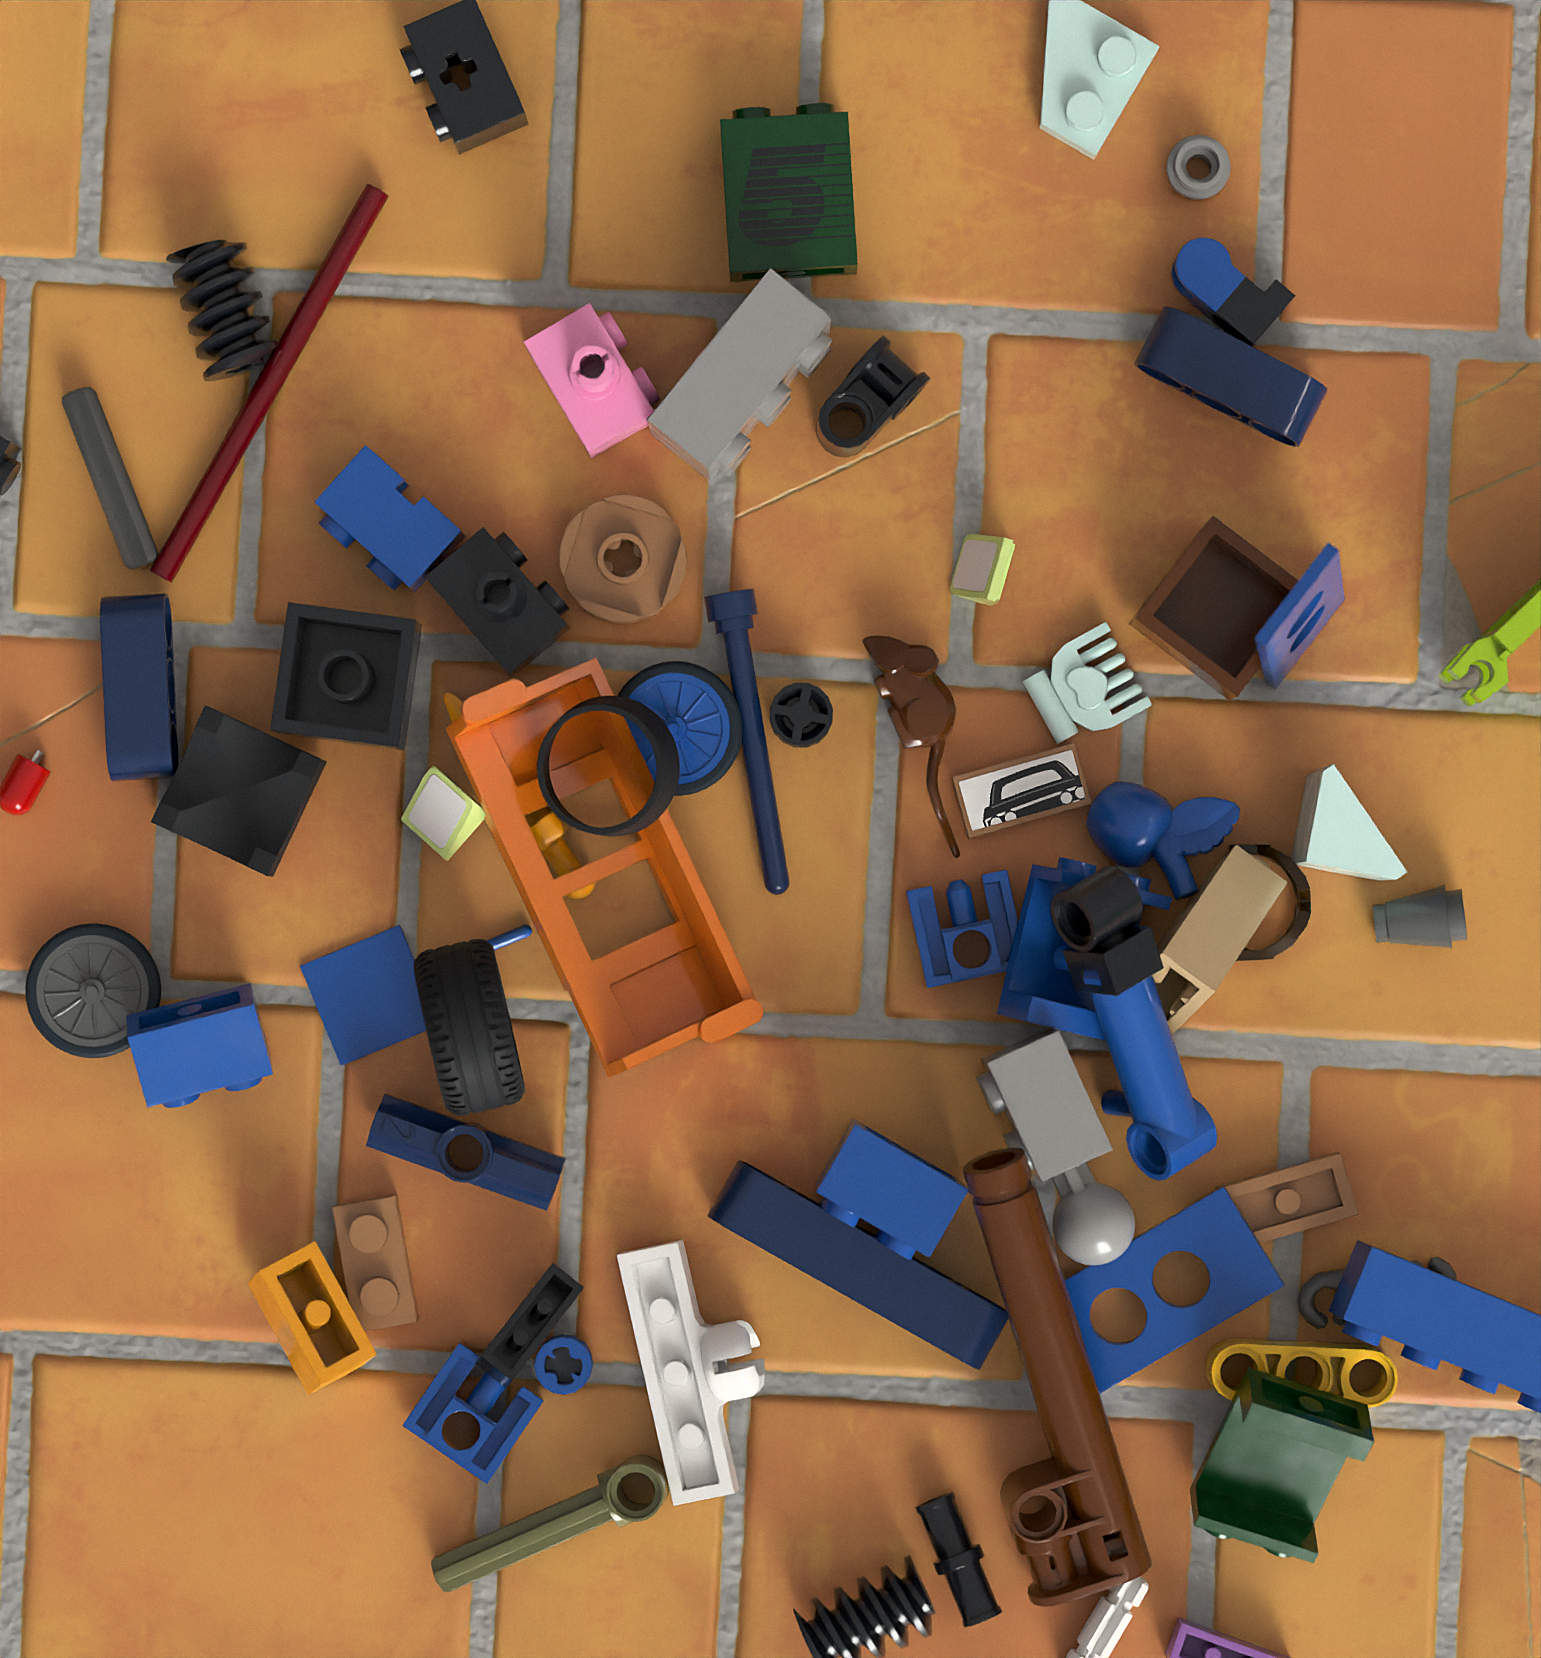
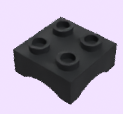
M205 706L179 767L162 797L151 822L261 874L273 877L327 761L211 707Z

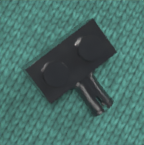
M483 527L426 575L425 578L507 674L513 678L570 629L561 618L570 608L546 580L541 582L536 588L519 569L528 559L504 531L493 539Z

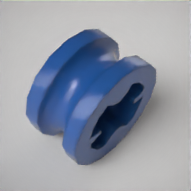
M562 1334L553 1336L542 1345L536 1355L534 1368L537 1379L544 1388L552 1393L565 1395L576 1392L586 1384L592 1373L593 1358L591 1350L584 1341L573 1335ZM568 1347L571 1358L581 1359V1373L573 1370L571 1373L573 1380L567 1382L559 1381V1375L556 1370H547V1355L554 1359L557 1355L554 1350L555 1348Z

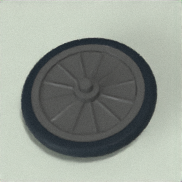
M80 924L57 933L36 953L26 978V1004L30 1017L38 1031L56 1048L78 1057H108L130 1048L127 1038L126 1015L160 1006L161 981L154 959L145 946L134 936L122 929L106 924Z

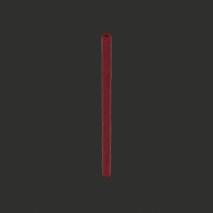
M366 184L281 335L277 343L278 347L272 351L151 567L150 571L171 583L174 581L389 196L380 189L370 184Z

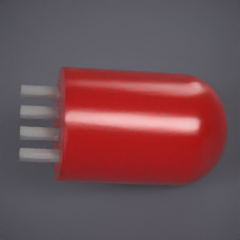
M37 750L32 760L17 753L0 784V808L6 813L23 815L32 808L51 774V771L38 765L44 754L43 752Z

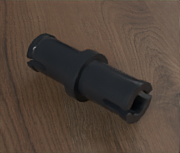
M950 1492L926 1501L915 1508L921 1516L938 1560L933 1562L937 1575H945L963 1619V1626L966 1628L1002 1613V1609L997 1604L979 1560L985 1556L981 1545H973L956 1504L955 1494Z

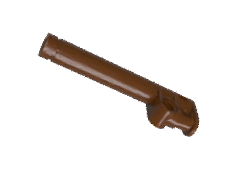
M1011 1147L991 1151L972 1159L963 1167V1174L969 1193L974 1196L972 1203L1052 1455L1051 1458L1021 1467L1010 1473L1003 1481L1000 1490L1001 1504L1006 1513L1017 1551L1021 1555H1026L1034 1580L1028 1586L1027 1591L1030 1602L1034 1605L1045 1607L1064 1604L1132 1581L1149 1570L1152 1566V1560L1035 1182L1030 1180L1032 1172L1025 1150ZM1040 1495L1048 1498L1044 1507L1036 1513L1025 1514L1019 1512L1023 1502L1032 1496ZM1116 1531H1117V1533H1118V1534H1116V1535H1112V1536H1108V1537H1106V1538H1103V1535L1111 1534V1533H1114V1532H1116ZM1050 1556H1052L1054 1568L1052 1569L1048 1560Z

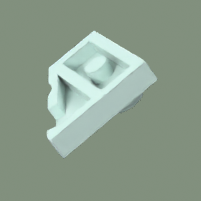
M1048 0L1039 128L1094 160L1160 46L1081 0Z

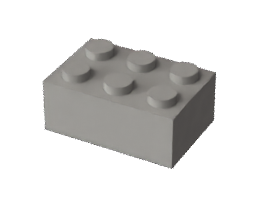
M770 268L647 419L651 435L709 482L719 471L729 477L752 447L749 446L751 439L747 436L760 421L768 428L792 399L789 396L792 389L788 386L797 374L801 372L809 378L830 353L832 348L829 345L833 340L829 337L831 316Z

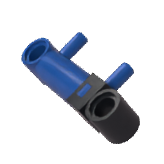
M1107 866L1057 893L1051 900L1050 911L1052 921L1059 935L1069 945L1059 946L1055 950L1053 962L1058 970L1069 971L1076 992L1091 994L1122 1087V1091H1106L1101 1099V1107L1108 1115L1132 1118L1133 1124L1127 1129L1126 1134L1127 1147L1131 1157L1143 1173L1152 1179L1161 1181L1168 1179L1211 1152L1217 1142L1216 1126L1205 1107L1191 1096L1152 976L1162 970L1164 966L1151 927L1135 925L1142 917L1143 906L1141 896L1136 885L1126 873L1119 868Z

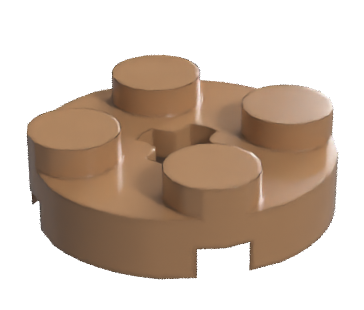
M617 494L592 503L570 521L560 544L559 566L568 592L585 611L604 621L633 623L655 617L675 598L685 578L687 552L679 528L662 507L640 496ZM622 541L634 544L633 555L642 559L641 565L638 570L628 569L625 577L613 575L614 565L609 561H605V554L608 549L619 550Z

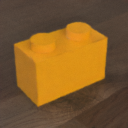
M316 1241L259 1270L247 1283L307 1395L360 1368L377 1355Z

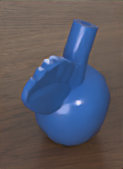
M1116 781L1105 787L1093 801L1087 813L1086 828L1102 853L1120 866L1138 868L1154 858L1164 872L1175 900L1178 901L1189 898L1199 892L1189 864L1184 856L1196 857L1199 854L1206 855L1212 852L1214 847H1219L1223 843L1224 837L1232 832V824H1236L1238 821L1240 808L1234 802L1216 797H1199L1184 801L1173 809L1166 798L1150 788L1132 782Z

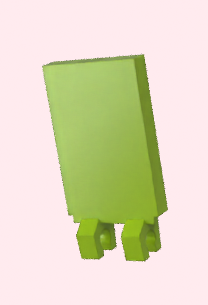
M1541 578L1476 641L1462 646L1438 673L1443 682L1448 684L1454 679H1461L1468 673L1469 666L1477 670L1479 674L1478 684L1475 688L1466 690L1460 697L1468 707L1473 706L1476 702L1478 704L1484 702L1508 683L1507 657L1541 626Z

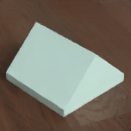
M1334 764L1318 768L1307 775L1291 856L1296 865L1376 881L1395 880L1407 873Z

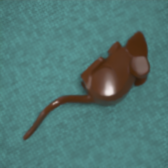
M877 635L865 637L862 641L874 665L883 673L874 678L873 681L881 698H888L891 706L887 711L904 749L919 746L924 748L931 747L926 773L927 791L952 854L957 858L960 856V851L942 805L937 779L946 738L951 733L956 718V705L953 695L942 679L935 673V670L938 668L939 659L933 649L924 645H909L902 640L890 636Z

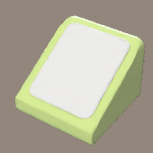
M979 534L967 535L963 540L950 586V593L954 596L992 607L994 604H997L1002 594L1016 545L1013 544V540Z
M433 765L424 775L400 820L441 857L448 861L481 824L486 815L480 804L445 773Z

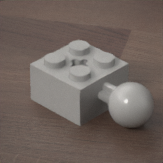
M1048 1028L982 1058L981 1061L986 1073L977 1076L976 1079L991 1111L995 1115L1005 1111L1013 1129V1131L1003 1135L1007 1147L1025 1150L1033 1175L1041 1182L1052 1178L1061 1199L1055 1208L1052 1226L1054 1237L1061 1250L1074 1261L1086 1265H1102L1120 1257L1129 1247L1134 1236V1213L1130 1203L1122 1193L1109 1185L1096 1183L1087 1164V1161L1113 1149L1059 1031Z

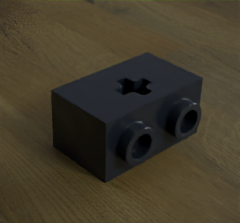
M462 0L403 26L410 45L399 50L414 84L416 85L427 80L436 103L425 107L440 143L452 138L460 155L529 124L524 108L476 0ZM459 65L462 66L466 74H471L469 75L471 87L461 92L454 82L450 83L452 81L450 69Z

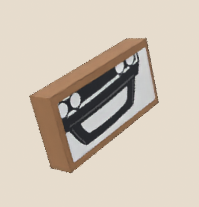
M1075 742L951 777L968 839L1092 804Z

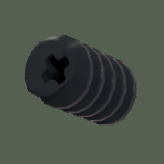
M210 241L181 249L166 257V261L170 263L185 264L173 273L172 280L174 285L181 288H193L180 299L181 309L186 312H201L187 326L189 334L208 337L196 347V357L200 360L217 361L203 372L204 381L227 379L257 369L263 365V357L278 347L276 340L256 338L255 333L271 322L269 316L249 315L248 312L249 307L263 298L261 291H242L240 287L242 282L255 274L254 267L234 266L232 261L248 249L246 242Z
M910 1555L904 1557L905 1577L902 1579L885 1565L881 1567L882 1588L876 1589L864 1576L857 1578L858 1598L855 1600L839 1586L834 1588L835 1609L831 1611L817 1597L811 1599L812 1619L806 1621L793 1608L797 1623L813 1658H838L840 1656L842 1658H862V1646H865L876 1658H883L886 1654L885 1636L888 1635L903 1649L909 1645L908 1625L911 1624L925 1638L932 1636L931 1615L936 1614Z

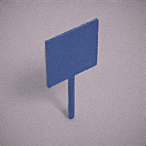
M400 925L300 966L341 1066L426 1031L413 963L415 960ZM522 925L486 941L493 945L495 951L529 937L532 934V928L529 925Z

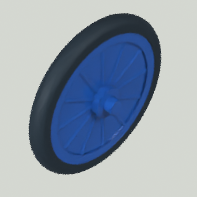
M662 662L638 672L620 690L617 696L630 698L644 704L654 711L669 728L678 749L680 762L679 781L674 796L690 795L705 790L719 781L730 769L737 757L742 741V717L733 693L713 672L689 662ZM625 718L655 782L656 760L652 746L642 730L632 721Z

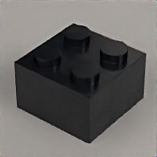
M288 602L270 730L285 735L405 751L422 624L415 619Z

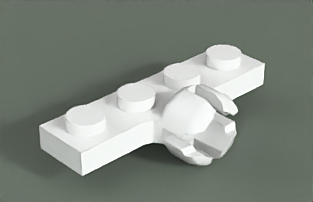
M683 1239L622 1252L617 1255L673 1506L734 1494L740 1488L723 1418V1405L728 1401L752 1397L764 1386L765 1367L763 1358L730 1364L729 1359L752 1353L751 1348L761 1346L751 1324L743 1320L718 1325L704 1322L699 1312Z

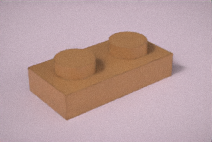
M1334 1152L1224 1184L1259 1243L1359 1215L1340 1152Z
M397 1195L333 1206L332 1211L348 1302L364 1331L418 1322L419 1317Z

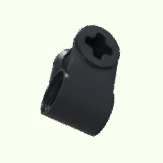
M884 335L860 358L850 370L843 383L832 393L820 409L816 426L818 441L827 452L834 456L846 458L857 455L864 450L891 420H895L911 404L931 380L925 372L915 373L889 349L891 341ZM850 410L856 413L862 420L863 432L853 439H841L830 430L828 424L829 417L836 411Z

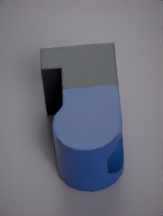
M1203 237L1189 241L1181 248L1172 264L1171 277L1175 288L1226 334L1253 346L1296 295L1277 279L1265 292L1262 291L1231 265L1229 252L1218 241Z

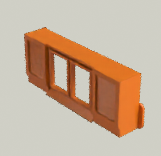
M593 658L529 687H525L519 680L512 679L471 696L461 705L462 716L445 729L486 815L484 819L564 990H568L609 1078L698 1036L707 1043L718 1042L759 1022L763 1016V1007L756 1000L668 809L651 825L634 833L638 842L553 879L524 816L548 806L538 782L537 760L541 744L549 729L568 710L582 701L599 696H614L597 658ZM590 711L576 715L562 725L553 741L549 757V773L554 792L559 800L608 778L628 820L635 816L649 800L655 782L623 716L608 711ZM646 859L674 917L675 923L592 961L562 897Z

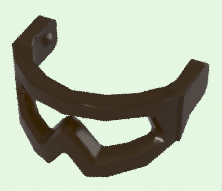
M1229 845V851H1230L1235 845ZM1238 845L1247 853L1262 856L1280 866L1292 882L1297 903L1293 921L1284 936L1260 950H1249L1245 947L1236 961L1274 959V956L1293 946L1308 924L1311 915L1310 886L1304 873L1289 856L1281 851L1270 847V845Z

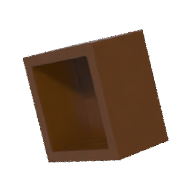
M1212 516L1202 526L1128 624L1230 701L1239 696L1261 667L1255 637L1299 580L1216 517Z

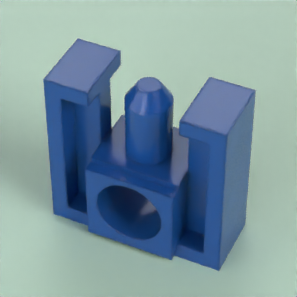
M1007 870L980 875L990 917L987 920H977L970 886L962 879L949 882L945 893L953 927L940 929L932 886L905 891L926 988L1007 971L1018 926ZM968 930L977 931L982 934L989 948L985 961L974 968L961 966L953 955L955 939L958 935Z
M459 1343L402 1426L487 1484L539 1409L543 1400L522 1386L497 1423L486 1417L505 1390V1387L485 1372L466 1401L457 1397L455 1393L479 1358L477 1354ZM458 1411L472 1414L480 1426V1435L476 1443L463 1450L450 1447L442 1436V1426L445 1419L450 1414Z

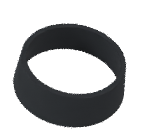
M608 695L590 698L568 710L547 732L541 744L537 760L539 786L551 810L562 821L578 830L608 837L633 834L655 822L671 803L677 789L680 774L678 749L664 721L644 704L621 696ZM608 711L629 719L645 734L655 755L656 780L649 800L631 819L611 827H591L572 816L557 798L550 779L549 757L558 731L566 721L585 712Z

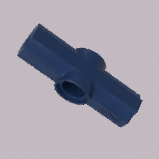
M387 1093L384 1094L377 1109L366 1143L367 1147L437 1171L453 1181L467 1182L545 1211L549 1208L566 1160L565 1157L490 1131L478 1123L465 1122ZM467 1134L475 1137L481 1143L484 1152L483 1160L477 1168L470 1170L461 1169L453 1163L450 1158L449 1147L454 1137Z

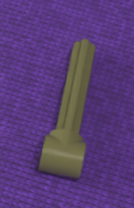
M647 1455L629 1457L620 1465L597 1474L599 1485L435 1556L431 1561V1566L436 1582L444 1592H451L614 1520L618 1527L621 1528L632 1522L649 1519L660 1509L669 1493L664 1465L657 1459ZM633 1472L648 1476L655 1487L654 1499L642 1504L629 1500L622 1489L623 1477Z

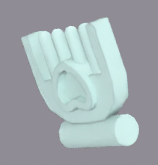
M1107 622L1066 643L1052 658L1050 678L1044 669L1023 681L1057 744L1079 732L1075 723L1092 732L1110 729L1152 706L1147 696L1112 715L1110 710L1142 692V686L1134 684L1105 700L1108 691L1134 676L1133 670L1129 668L1109 679L1105 674L1125 662V656L1121 653L1110 657L1094 667L1085 665L1117 646V641L1114 638H1109L1082 654H1078L1077 650L1111 631Z

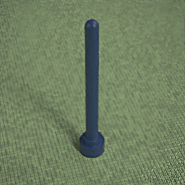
M754 589L706 596L704 601L708 622H715L716 634L723 633L732 692L742 717L741 747L764 885L768 892L779 895L788 889L790 881L748 629L754 628L752 616L758 614Z

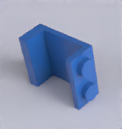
M1059 857L1057 868L1032 864L996 1014L1106 1041L1091 994L1076 992L1069 971L1058 970L1054 965L1053 955L1055 950L1059 946L1069 945L1065 943L1057 932L1050 911L1051 900L1054 896L1096 872V865ZM1127 874L1137 887L1143 908L1145 905L1170 910L1171 897L1148 892L1151 883L1150 879Z

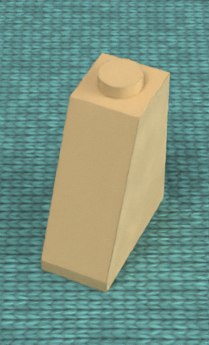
M1237 844L1211 870L1198 888L1199 892L1192 896L1157 944L1164 968L1152 976L1171 1034L1215 993L1288 883L1274 873L1263 859L1247 853Z

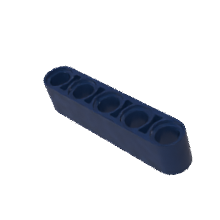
M741 1160L737 1161L707 1214L709 1218L956 1359L978 1370L981 1369L1009 1319L1006 1309L917 1258L912 1257L909 1260L879 1243L876 1235L858 1225L855 1227L849 1226L822 1210V1205L750 1164Z

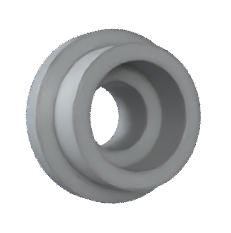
M1194 135L1184 138L1174 146L1169 154L1166 164L1167 177L1174 190L1183 197L1193 200L1210 198L1225 186L1229 178L1230 159L1228 153L1218 141L1211 137ZM1193 158L1204 160L1209 166V175L1203 179L1192 178L1186 170L1187 162Z

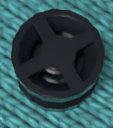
M793 683L784 687L775 695L770 706V724L774 734L783 743L794 748H808L818 744L828 734L833 722V707L829 697L819 687L810 683Z

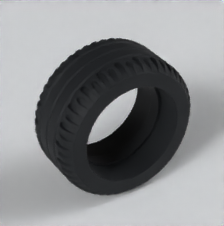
M472 939L469 942L463 941L450 946L437 947L435 950L428 949L420 953L413 963L431 1054L446 1110L455 1115H468L470 1112L477 1113L486 1111V1109L503 1107L504 1104L512 1105L520 1101L526 1091L493 945L484 939Z

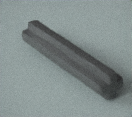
M90 386L73 390L62 397V405L124 565L129 569L147 566L156 560L159 553L97 393Z

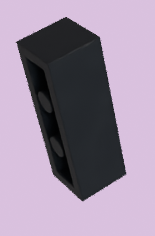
M552 1263L475 1364L506 1388L584 1287Z

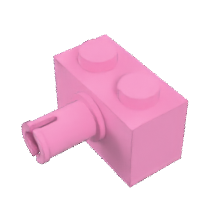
M588 303L524 341L528 353L591 459L649 425L647 419L654 412L651 405L659 401L660 397L642 367L632 372L629 370L618 351L627 346L628 343L610 312L598 317L591 304Z

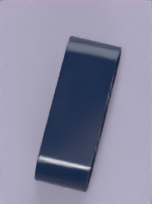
M1167 306L1162 308L1134 363L1137 368L1156 380L1276 441L1292 447L1300 446L1328 391L1322 383L1309 375L1185 312Z
M167 593L102 597L100 603V634L106 756L110 779L112 781L173 778L178 769L179 760L173 632L169 597Z

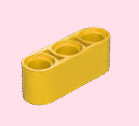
M1230 1338L1223 1339L1215 1344L1207 1354L1205 1362L1206 1377L1211 1385L1228 1400L1233 1399L1238 1386H1230L1223 1383L1220 1370L1225 1359L1237 1353L1249 1355L1252 1360L1253 1369L1284 1379L1285 1370L1290 1361L1301 1356L1311 1357L1316 1363L1317 1371L1315 1379L1308 1385L1309 1387L1366 1404L1368 1408L1377 1407L1389 1401L1395 1393L1398 1383L1397 1369L1391 1359L1373 1346L1360 1343ZM1361 1360H1376L1380 1369V1377L1375 1387L1364 1392L1354 1391L1349 1381L1350 1371L1353 1366Z

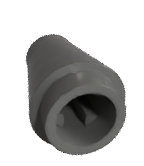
M1441 885L1387 901L1385 904L1373 905L1377 943L1390 942L1394 944L1452 948V941L1467 940L1462 889L1446 891L1445 885Z

